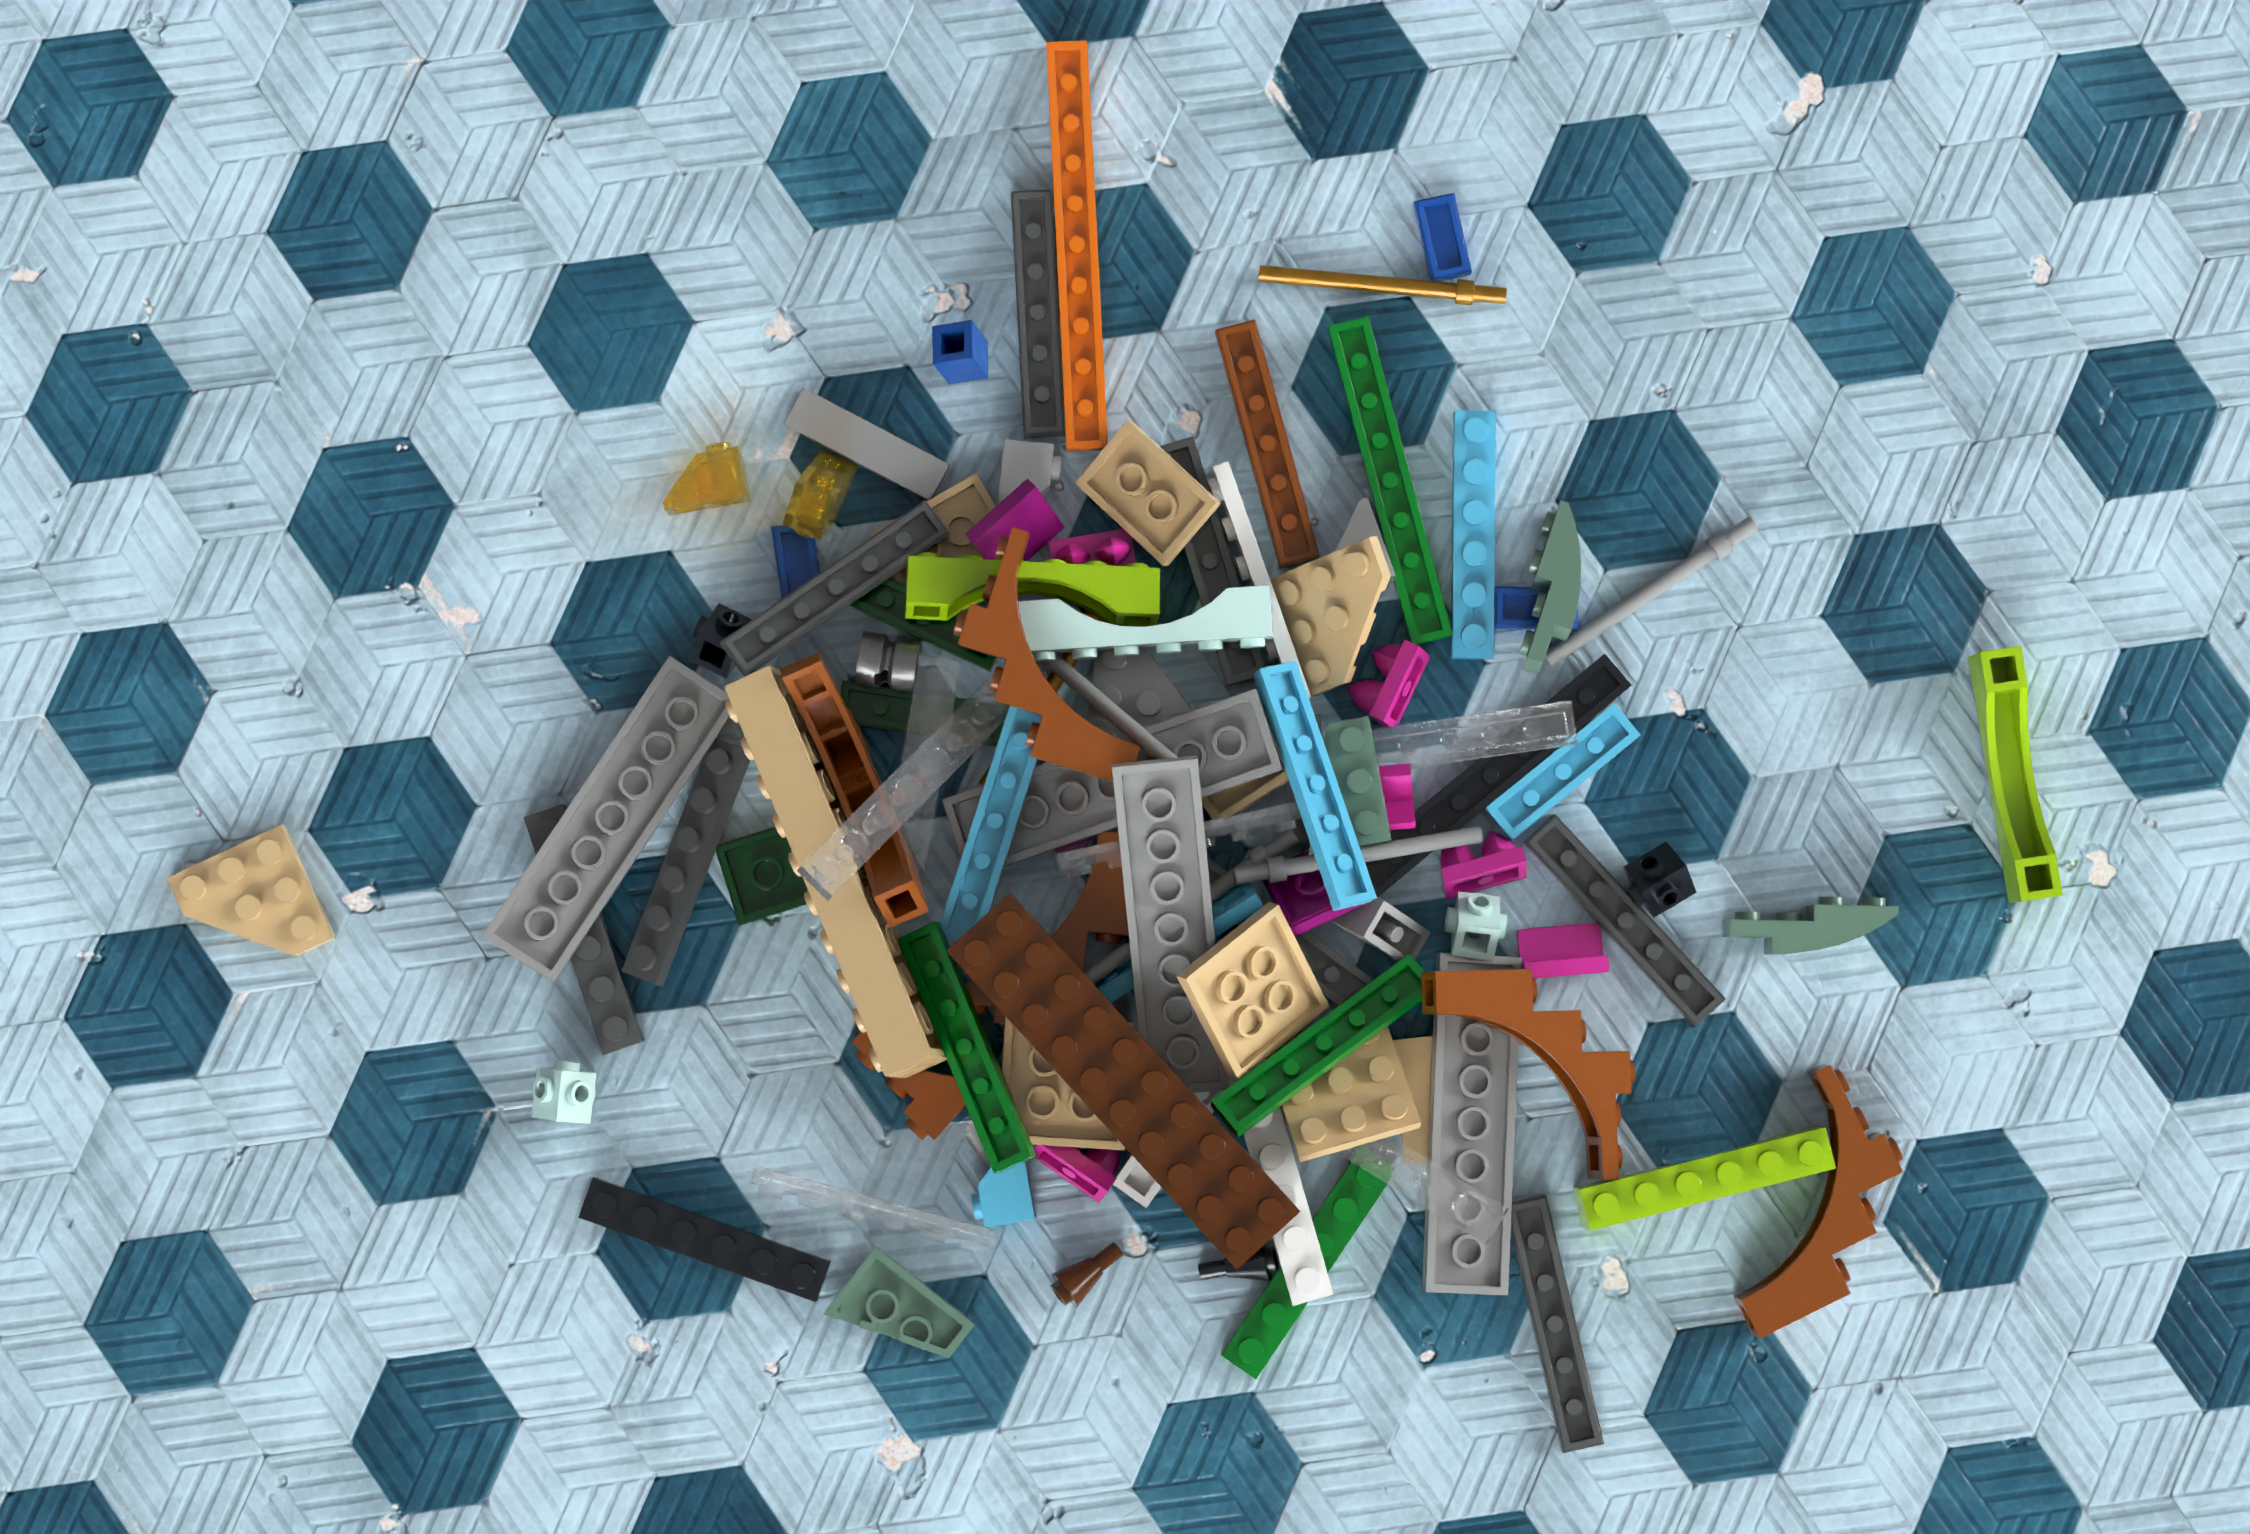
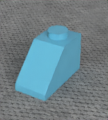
M1026 1161L997 1174H994L990 1167L978 1184L979 1193L971 1195L975 1219L983 1218L985 1228L1032 1220L1036 1217Z

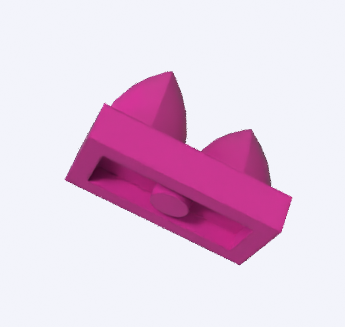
M1124 529L1048 541L1051 559H1061L1066 563L1084 564L1088 561H1102L1110 566H1126L1130 563H1136L1131 535Z
M1404 640L1402 645H1386L1372 651L1377 668L1387 677L1385 682L1365 680L1347 686L1351 698L1362 711L1370 715L1381 726L1396 731L1430 659V656L1419 645Z
M1492 830L1484 840L1481 857L1475 858L1473 852L1466 845L1441 850V883L1446 900L1456 898L1458 891L1474 893L1527 878L1526 857L1522 846L1515 847L1507 837Z
M1036 1145L1034 1151L1037 1156L1034 1158L1098 1203L1117 1179L1114 1176L1119 1166L1120 1150L1091 1148L1083 1155L1080 1153L1081 1148Z

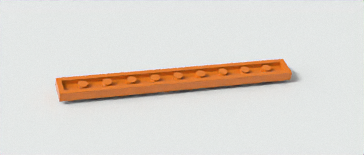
M1087 40L1046 42L1067 452L1101 451L1108 444L1088 46Z

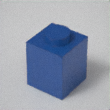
M972 320L932 326L933 365L948 384L988 379V341Z

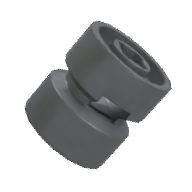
M864 631L857 659L856 684L879 688L885 682L889 684L891 690L914 693L921 662L922 640L899 636L892 642L887 634Z

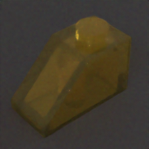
M719 442L706 446L707 452L697 453L663 500L664 510L667 514L671 516L751 501L743 454L739 447H731L730 442Z
M820 451L796 481L782 524L793 528L797 534L803 537L821 540L833 524L859 466Z

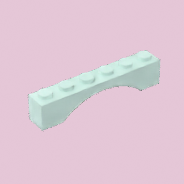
M1270 585L1227 588L1211 603L1189 616L1170 623L1147 627L1119 626L1098 621L1074 610L1060 599L1018 601L1026 640L1036 662L1056 660L1055 653L1072 652V659L1097 658L1098 650H1114V656L1118 657L1139 655V648L1156 647V654L1181 652V645L1198 644V651H1216L1223 649V642L1239 641L1240 648L1265 647V640L1274 639Z

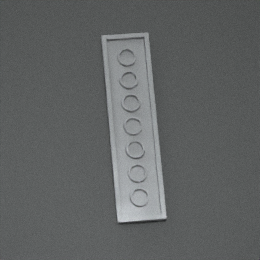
M671 656L667 658L482 935L483 938L552 982L556 981L729 720L730 715L725 706V700L729 699L727 692Z
M1257 689L1144 728L1177 757L1197 755L1201 798L1284 770ZM1127 735L1117 737L1119 739L1137 745ZM1140 747L1136 761L1155 760ZM1049 762L1036 766L1004 867L1118 828L1113 782ZM984 785L942 799L961 857Z
M1197 755L1111 764L1138 1033L1193 1093L1226 1090L1229 1087L1228 1074L1177 978L1179 973L1215 945Z
M1436 953L1435 971L1508 970L1522 968V957L1494 956V960L1489 961L1451 956V953ZM1453 1015L1433 1016L1422 1291L1508 1296L1519 1041L1491 1025Z

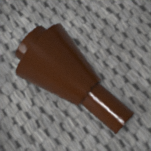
M1113 1242L1093 1258L1089 1257L1052 1273L1055 1282L1050 1287L1063 1305L1066 1306L1071 1302L1075 1307H1078L1103 1275V1271L1121 1258L1123 1253Z

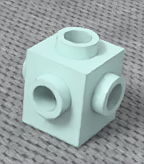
M1458 891L1455 908L1448 907L1445 917L1444 930L1451 933V956L1494 960L1498 939H1504L1507 926V915L1500 914L1499 896Z
M555 1060L554 1068L537 1067L536 1080L533 1084L531 1117L557 1122L590 1124L593 1101L596 1095V1073L580 1071V1063Z

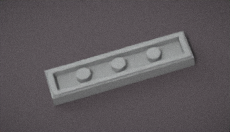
M805 388L802 389L784 422L785 427L926 501L935 496L950 468V464Z

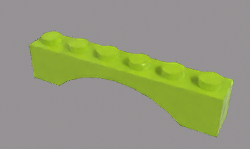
M931 552L920 553L917 556L908 555L905 619L947 621L958 614L960 610L968 608L970 603L975 605L984 601L982 596L989 575L997 577L1002 560L982 559V557L972 554L962 555L959 558L941 557ZM1046 559L1042 562L1022 560L1017 575L1018 595L1034 594L1055 597L1076 604L1097 615L1106 623L1135 627L1157 625L1160 615V568H1150L1143 563L1110 566L1102 561L1070 564L1061 559Z
M2022 646L1978 652L1969 656L1968 662L2008 903L2063 896L2057 856L2043 818L2032 767L2028 730V682Z
M1812 1126L1712 1155L1620 1175L1619 1179L1599 1180L1575 1186L1573 1190L1583 1228L1592 1231L1836 1169L1826 1127Z

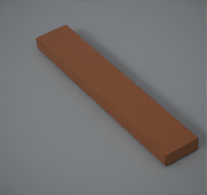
M1254 319L1216 329L1215 336L1279 569L1320 558L1256 321Z

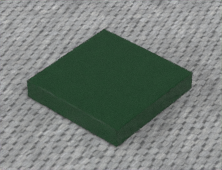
M775 827L719 844L716 848V854L739 926L807 905L804 898V892L808 891L803 877H798L791 867L788 854L792 850L787 838H782Z

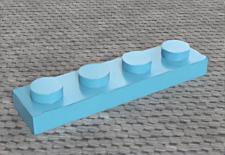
M1613 703L1490 803L1484 810L1507 838L1512 841L1641 736V734L1617 705Z

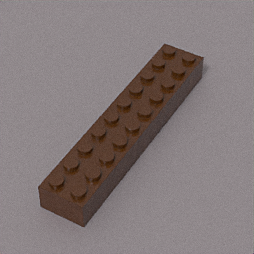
M1011 892L946 950L1236 1270L1300 1212L1289 1197Z

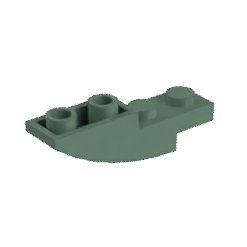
M1560 500L1556 513L1547 512L1540 535L1547 537L1543 551L1535 549L1528 569V573L1535 575L1531 588L1547 592V594L1538 593L1531 615L1539 619L1534 632L1526 630L1519 654L1526 656L1522 669L1536 674L1539 673L1543 665L1551 638L1555 637L1567 641L1578 608L1581 587L1580 543L1570 505Z
M1818 897V904L1806 906V921H1802V913L1779 912L1776 913V920H1760V912H1735V919L1723 920V937L1764 938V955L1815 951L1846 943L1881 927L1899 915V906H1886V898L1863 897L1860 898V905H1844V897Z

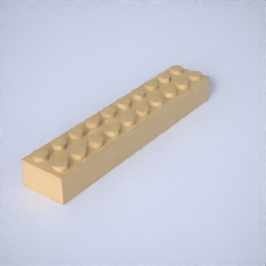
M768 665L724 686L729 699L725 700L726 709L731 719L735 723L739 722L745 736L740 739L742 748L750 761L755 760L760 775L756 777L758 787L767 800L771 799L776 811V814L772 815L774 826L782 838L786 837L792 850L788 854L789 862L798 877L802 876L808 891L804 892L805 901L813 915L818 914L824 928V930L820 931L821 940L828 953L835 954L840 969L836 970L838 981L846 994L851 993L856 1008L852 1010L853 1017L859 1030L862 1033L867 1032L872 1048L869 1049V1056L875 1069L878 1072L883 1071L885 1077L908 1078L947 1060L898 942L901 934L897 926L889 928L873 898L862 858L838 795L805 721L782 679L780 670Z

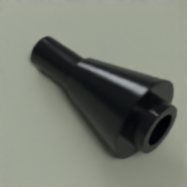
M1265 1244L1237 1270L1225 1257L1222 1260L1198 1264V1270L1201 1280L1228 1276V1278L1271 1281V1272L1278 1271V1264L1274 1247H1267Z

